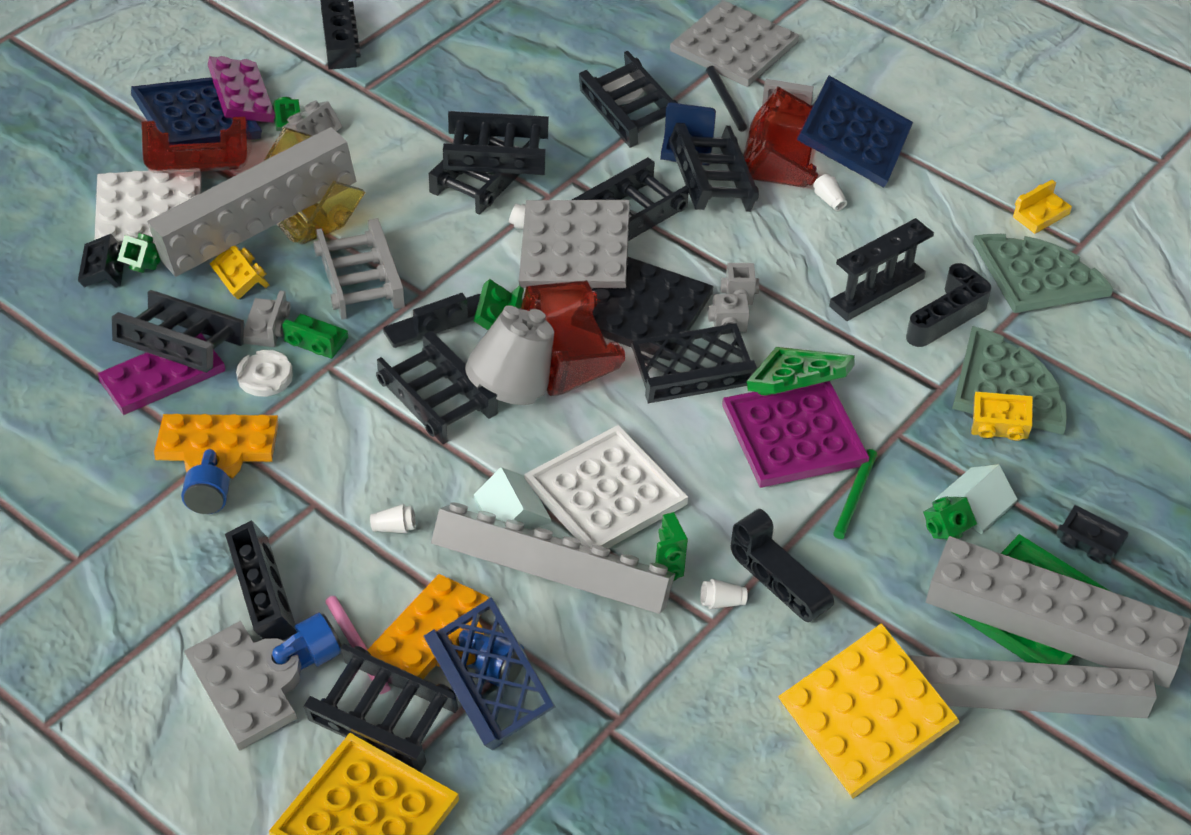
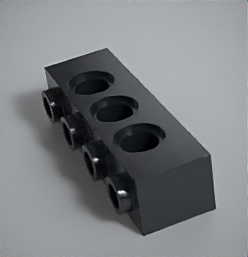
M320 0L328 70L357 67L356 58L361 57L353 1Z
M252 520L225 533L253 630L262 639L278 638L284 640L296 634L295 621L268 537Z

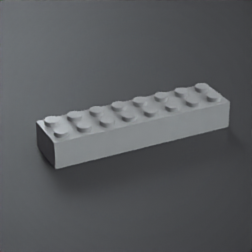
M330 127L148 220L147 223L160 260L177 277L228 250L231 246L238 245L357 182L348 143Z
M951 536L948 537L934 572L925 602L1109 668L1152 670L1154 683L1168 689L1178 669L1191 623L1189 618Z

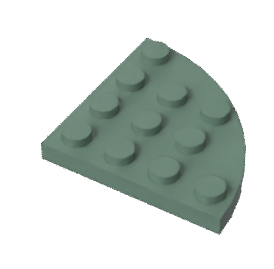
M1001 233L974 236L973 244L1013 313L1103 298L1112 294L1113 287L1095 267L1090 269L1079 261L1080 256L1056 244L1024 236V240L1006 238V234Z
M972 326L952 409L973 414L975 392L1033 396L1032 428L1064 435L1066 429V404L1062 401L1059 394L1058 383L1044 364L1022 346L1018 349L1005 342L1004 336Z

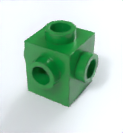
M138 233V237L124 235L117 261L130 264L129 269L144 273L145 269L156 270L161 260L156 245L153 242V237L143 233Z
M942 497L933 501V506L923 511L926 527L935 539H946L947 541L949 536L959 539L963 536L964 531L977 524L967 497Z

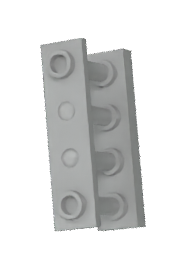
M378 218L368 220L369 231H365L363 235L326 241L322 229H317L318 240L313 241L315 254L322 258L333 294H330L333 310L338 309L341 320L347 319L346 305L385 297L386 300L391 299L394 309L404 307L403 286ZM366 244L368 247L372 246L370 252L333 259L330 255V251ZM369 262L378 263L379 265L377 269L337 276L335 271L337 268ZM378 279L380 282H385L383 287L343 294L341 289L342 286Z

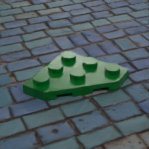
M775 347L747 380V390L758 392L760 395H771L843 378L855 366V355Z

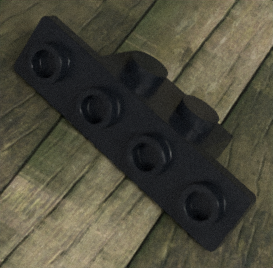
M462 292L413 309V317L383 327V333L392 347L397 348L422 339L423 335L431 330L436 334L473 321L481 294L466 298Z

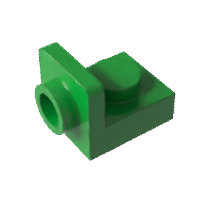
M280 97L274 100L272 107L275 112L276 131H283L282 127L289 123L287 119L296 113H300L299 99Z

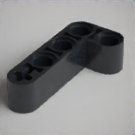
M962 263L952 264L949 267L944 288L946 294L911 314L906 334L907 342L916 347L926 346L984 312L987 308L992 288L991 284L968 265Z
M758 508L733 525L730 545L731 552L745 569L797 616L809 623L834 605L833 595L824 584L772 539L773 522L764 510Z

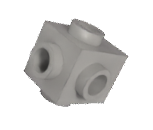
M727 263L726 278L721 277V293L746 294L748 305H753L754 294H759V278H755L754 263Z
M714 294L713 306H708L709 322H713L714 327L737 323L740 332H747L749 308L746 294Z

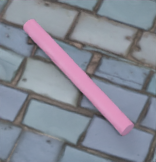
M330 596L327 598L325 603L351 647L360 646L367 650L337 597ZM368 674L371 681H373L374 676ZM387 682L380 695L390 691L391 688Z

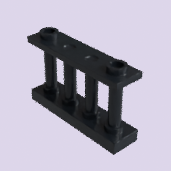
M625 51V66L599 78L593 77L588 70L579 73L580 91L631 148L638 144L640 129L665 118L667 104L678 102L675 99L672 100L643 68L637 57L634 58L629 51ZM628 74L635 80L611 92L605 91L602 87ZM640 88L647 94L624 106L618 105L615 100ZM653 102L660 108L636 121L634 119L631 120L627 116Z
M448 111L449 134H454L453 144H443V170L545 175L546 149H540L539 142L540 139H548L549 116ZM464 135H479L478 145L463 144ZM489 136L505 137L504 146H488ZM515 137L530 138L529 148L514 147Z
M676 123L669 139V144L685 185L689 187V195L695 210H705L708 200L712 197L741 198L746 212H751L754 203L759 198V189L755 185L731 126L726 125L722 137L715 138L692 136L689 134L685 123ZM695 147L720 148L722 154L698 153ZM701 163L727 164L729 171L705 170ZM708 180L734 181L736 188L712 187Z
M468 135L464 139L463 144L478 145L479 135ZM489 136L488 146H504V141L495 136ZM529 141L522 148H529ZM442 160L428 173L429 192L438 196L443 190L450 187L475 198V213L480 215L487 207L493 204L494 200L520 174L496 173L491 175L487 172L443 170ZM464 173L485 184L480 189H477L456 178Z
M647 157L572 200H621L627 196L631 197L645 209L636 214L630 210L628 241L687 208L689 187L685 185L672 192L654 178L655 162ZM648 185L660 194L663 199L654 203L638 190Z
M914 218L837 259L836 264L848 274L846 290L832 297L829 307L845 321H849L923 280L926 271L914 262L917 246L933 237L934 232L917 218ZM905 252L904 259L897 262L898 255ZM886 262L885 269L877 273L879 265ZM866 273L865 280L858 283L859 276Z
M153 290L147 292L148 309L137 317L120 312L112 316V341L206 373L213 368V349L224 341L238 346L244 344V320ZM153 318H157L163 320L164 322H162L160 325H156L150 323L149 321ZM177 325L187 328L183 333L173 331L172 329ZM200 333L211 336L207 341L195 337Z
M432 330L423 335L422 352L393 367L382 357L377 359L378 372H376V377L383 387L386 386L425 426L428 434L432 437L435 436L442 444L447 443V426L475 410L481 411L488 419L498 414L497 394L483 386L477 388L466 374V364ZM426 361L432 362L437 367L410 383H407L400 376ZM443 377L445 379L448 378L453 383V385L425 400L417 393L418 390ZM458 394L465 395L470 400L441 417L432 409Z
M343 644L340 649L347 666L326 699L322 698L319 700L312 696L308 698L303 706L308 720L345 738L351 733L421 772L427 762L421 743L442 708L453 713L457 712L458 704L454 691L444 684L435 685L377 659L360 646L353 648ZM359 670L374 676L373 681L354 711L347 713L338 709V702ZM386 682L403 689L382 724L375 726L366 722L365 716ZM414 695L431 702L410 737L403 739L394 735L393 729Z

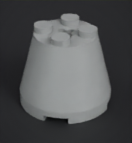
M505 306L503 312L468 358L465 370L470 381L477 388L483 386L498 394L496 399L506 403L529 405L534 404L537 398L544 396L549 384L554 330L545 320L546 315L537 309L527 311L517 309L514 306Z

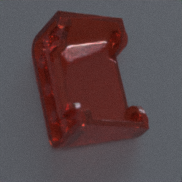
M777 86L753 117L743 156L753 180L805 188L807 185H813L817 179L818 172H816L817 166L812 163L809 164L812 148L798 141L797 138L813 106Z
M233 117L230 128L220 130L221 142L177 145H170L169 134L160 132L156 127L155 121H141L143 161L146 168L152 173L236 170L246 165L251 154V133L246 117Z
M587 280L526 286L521 309L527 311L537 309L542 311L546 315L545 320L554 330L549 384L547 387V392L550 396L563 395L618 370L625 361L623 347H620L616 341L609 342L607 345L592 315L594 307L597 306V295L595 291H592Z

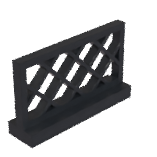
M737 323L631 342V347L646 389L645 397L648 404L747 386V380L757 370L755 361L749 357ZM730 333L734 337L732 344L718 339L721 335ZM702 338L708 341L709 344L703 349L693 344V341ZM672 343L683 346L679 353L666 347ZM714 345L726 350L722 358L709 352ZM651 348L657 352L650 358L642 354L640 349ZM688 349L700 355L696 362L683 356ZM732 353L742 358L743 362L732 363L727 358ZM661 354L673 359L669 367L657 361ZM704 358L717 363L716 366L708 368L700 364ZM678 362L691 368L686 372L674 370ZM654 367L664 372L663 376L650 378L648 372Z

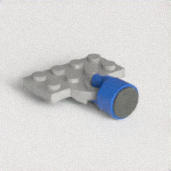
M318 612L296 624L297 633L286 641L277 638L263 639L254 643L242 622L239 621L184 651L239 751L296 720L297 716L285 694L295 689L301 681V670L313 663L319 667L342 654L340 649L342 647L341 642L325 614Z

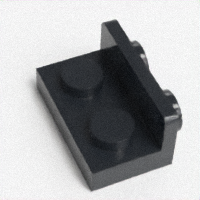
M112 234L84 244L78 282L83 287L100 283L104 279H107L115 288L121 286L124 263L117 260L122 243L118 242Z

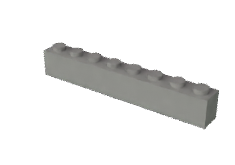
M452 502L450 505L439 509L432 536V544L658 614L667 607L675 573L667 571L668 567L662 564L650 563V566L638 562L639 558L635 556L621 554V557L609 554L610 550L608 548L593 545L592 548L581 545V541L576 538L563 537V539L553 537L551 531L542 528L530 530L524 528V523L508 519L504 522L495 519L496 515L486 511L474 513L468 511V506Z
M908 655L948 706L1148 718L1157 698L1152 670Z

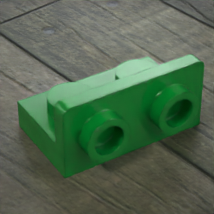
M487 280L482 287L474 322L489 330L503 312L505 306L509 305L520 309L524 302L522 299L524 288L518 286L510 293L493 280Z
M301 313L294 322L285 320L282 324L285 342L333 359L349 338L348 330Z
M671 512L662 516V528L658 530L660 542L657 543L655 563L662 564L668 567L667 571L675 573L673 580L675 581L680 577H684L688 538L675 513Z

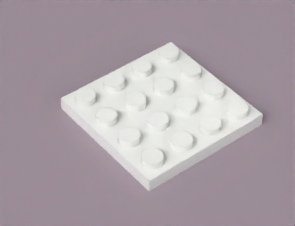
M200 167L97 174L94 240L108 234H112L121 243L123 242L124 235L138 237V233L152 236L147 223L148 220L202 193Z
M619 425L524 474L525 480L540 500L569 532L581 541V545L590 548L593 545L610 548L659 521L664 514L675 512L688 504V496Z

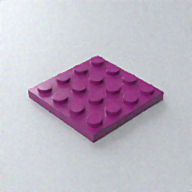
M830 381L771 395L749 392L723 398L722 406L760 488L857 468L863 463L869 462V456Z

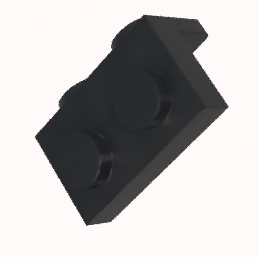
M1077 505L1073 506L1063 525L1060 524L1057 529V537L1060 538V542L1064 546L1072 550L1079 548L1085 551L1087 557L1099 564L1106 562L1109 565L1113 563L1129 534L1128 531Z

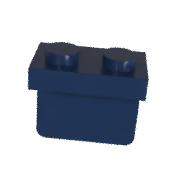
M668 103L660 160L676 162L669 144V139L676 123H685L689 134L692 136L714 137L716 110L711 107ZM695 147L698 153L712 154L713 147ZM701 163L706 166L710 165L709 163Z

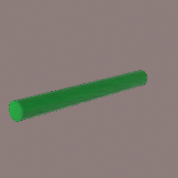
M873 449L866 451L869 456V462H865L860 466L833 532L834 537L837 539H844L877 457V452Z

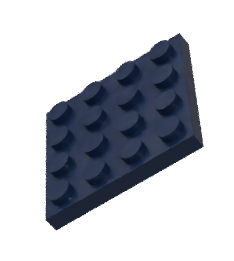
M828 75L797 140L884 188L889 181L913 122Z
M212 77L131 86L132 98L166 151H178L186 148H200L208 145L261 139L262 130L256 121L227 118L224 116Z

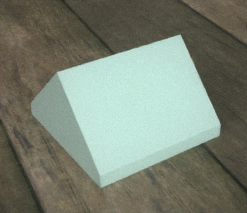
M999 464L971 467L936 497V499L946 496L967 497L977 522L971 528L980 534L984 533L1017 502V497Z
M503 467L474 494V499L480 510L495 514V519L504 522L508 519L524 523V528L527 529L551 523V518L540 498L524 476Z

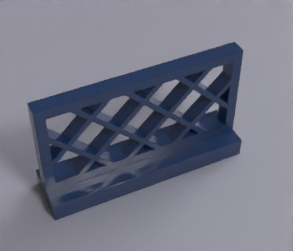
M492 597L438 631L433 629L424 635L481 741L487 748L491 750L496 749L503 744L502 741L556 707ZM491 609L495 615L492 630L477 627L480 615ZM499 626L502 627L504 633L498 632ZM459 628L469 630L465 647L453 645L448 635ZM475 632L491 635L486 652L471 649ZM496 637L506 638L510 641L511 646L508 657L492 654ZM457 651L463 652L462 659ZM515 652L520 660L513 659ZM469 653L485 657L480 674L471 673L467 670L466 664ZM491 658L506 662L502 679L486 676ZM512 663L525 667L527 672L523 684L507 681ZM473 678L479 679L477 686H476V684H475ZM530 680L533 681L535 687L529 686ZM484 681L500 684L496 702L483 698L481 692ZM506 685L522 689L517 707L502 704ZM527 691L540 693L545 704L534 711L523 708ZM488 705L494 706L493 713L489 709ZM500 708L516 711L513 724L501 730L497 723ZM522 713L528 714L520 719Z

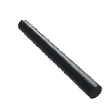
M714 66L707 67L706 72L740 132L745 131L747 124Z

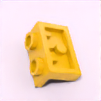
M1051 179L1018 197L1015 202L1016 207L1013 218L1036 234L1069 215L1072 206L1054 194L1056 182Z
M236 245L231 246L209 263L231 294L238 300L258 282L265 288L270 285L264 278L267 273L257 262L253 264L252 261L255 257L245 247L240 249Z
M975 392L971 434L979 435L983 438L1005 437L1015 441L1028 439L1032 428L1033 396Z

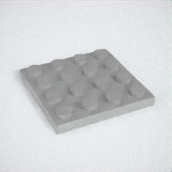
M722 0L676 38L670 45V51L705 68L714 66L718 74L748 87L798 43L799 34Z
M526 200L519 286L523 288H626L630 201Z

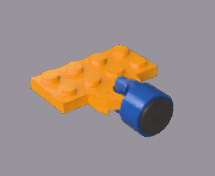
M163 414L154 450L155 460L184 461L187 472L181 493L184 505L196 513H216L222 510L226 504L230 485L229 477L233 479L237 475L243 461L272 462L279 425L278 415Z
M438 574L367 651L377 659L424 679L435 666L440 667L424 635L433 629L436 631L442 629L488 600L489 597ZM478 622L477 627L482 628L480 622ZM459 628L448 636L453 645L465 647L469 630ZM475 632L471 649L486 652L490 637L485 636L484 633ZM496 637L492 654L508 657L511 646L510 641L506 638ZM457 651L462 659L463 652ZM515 652L513 659L520 660ZM469 653L466 666L474 669L476 674H480L485 657ZM491 658L486 676L502 679L506 662ZM512 663L507 681L514 682L523 666ZM487 681L497 687H500V684Z

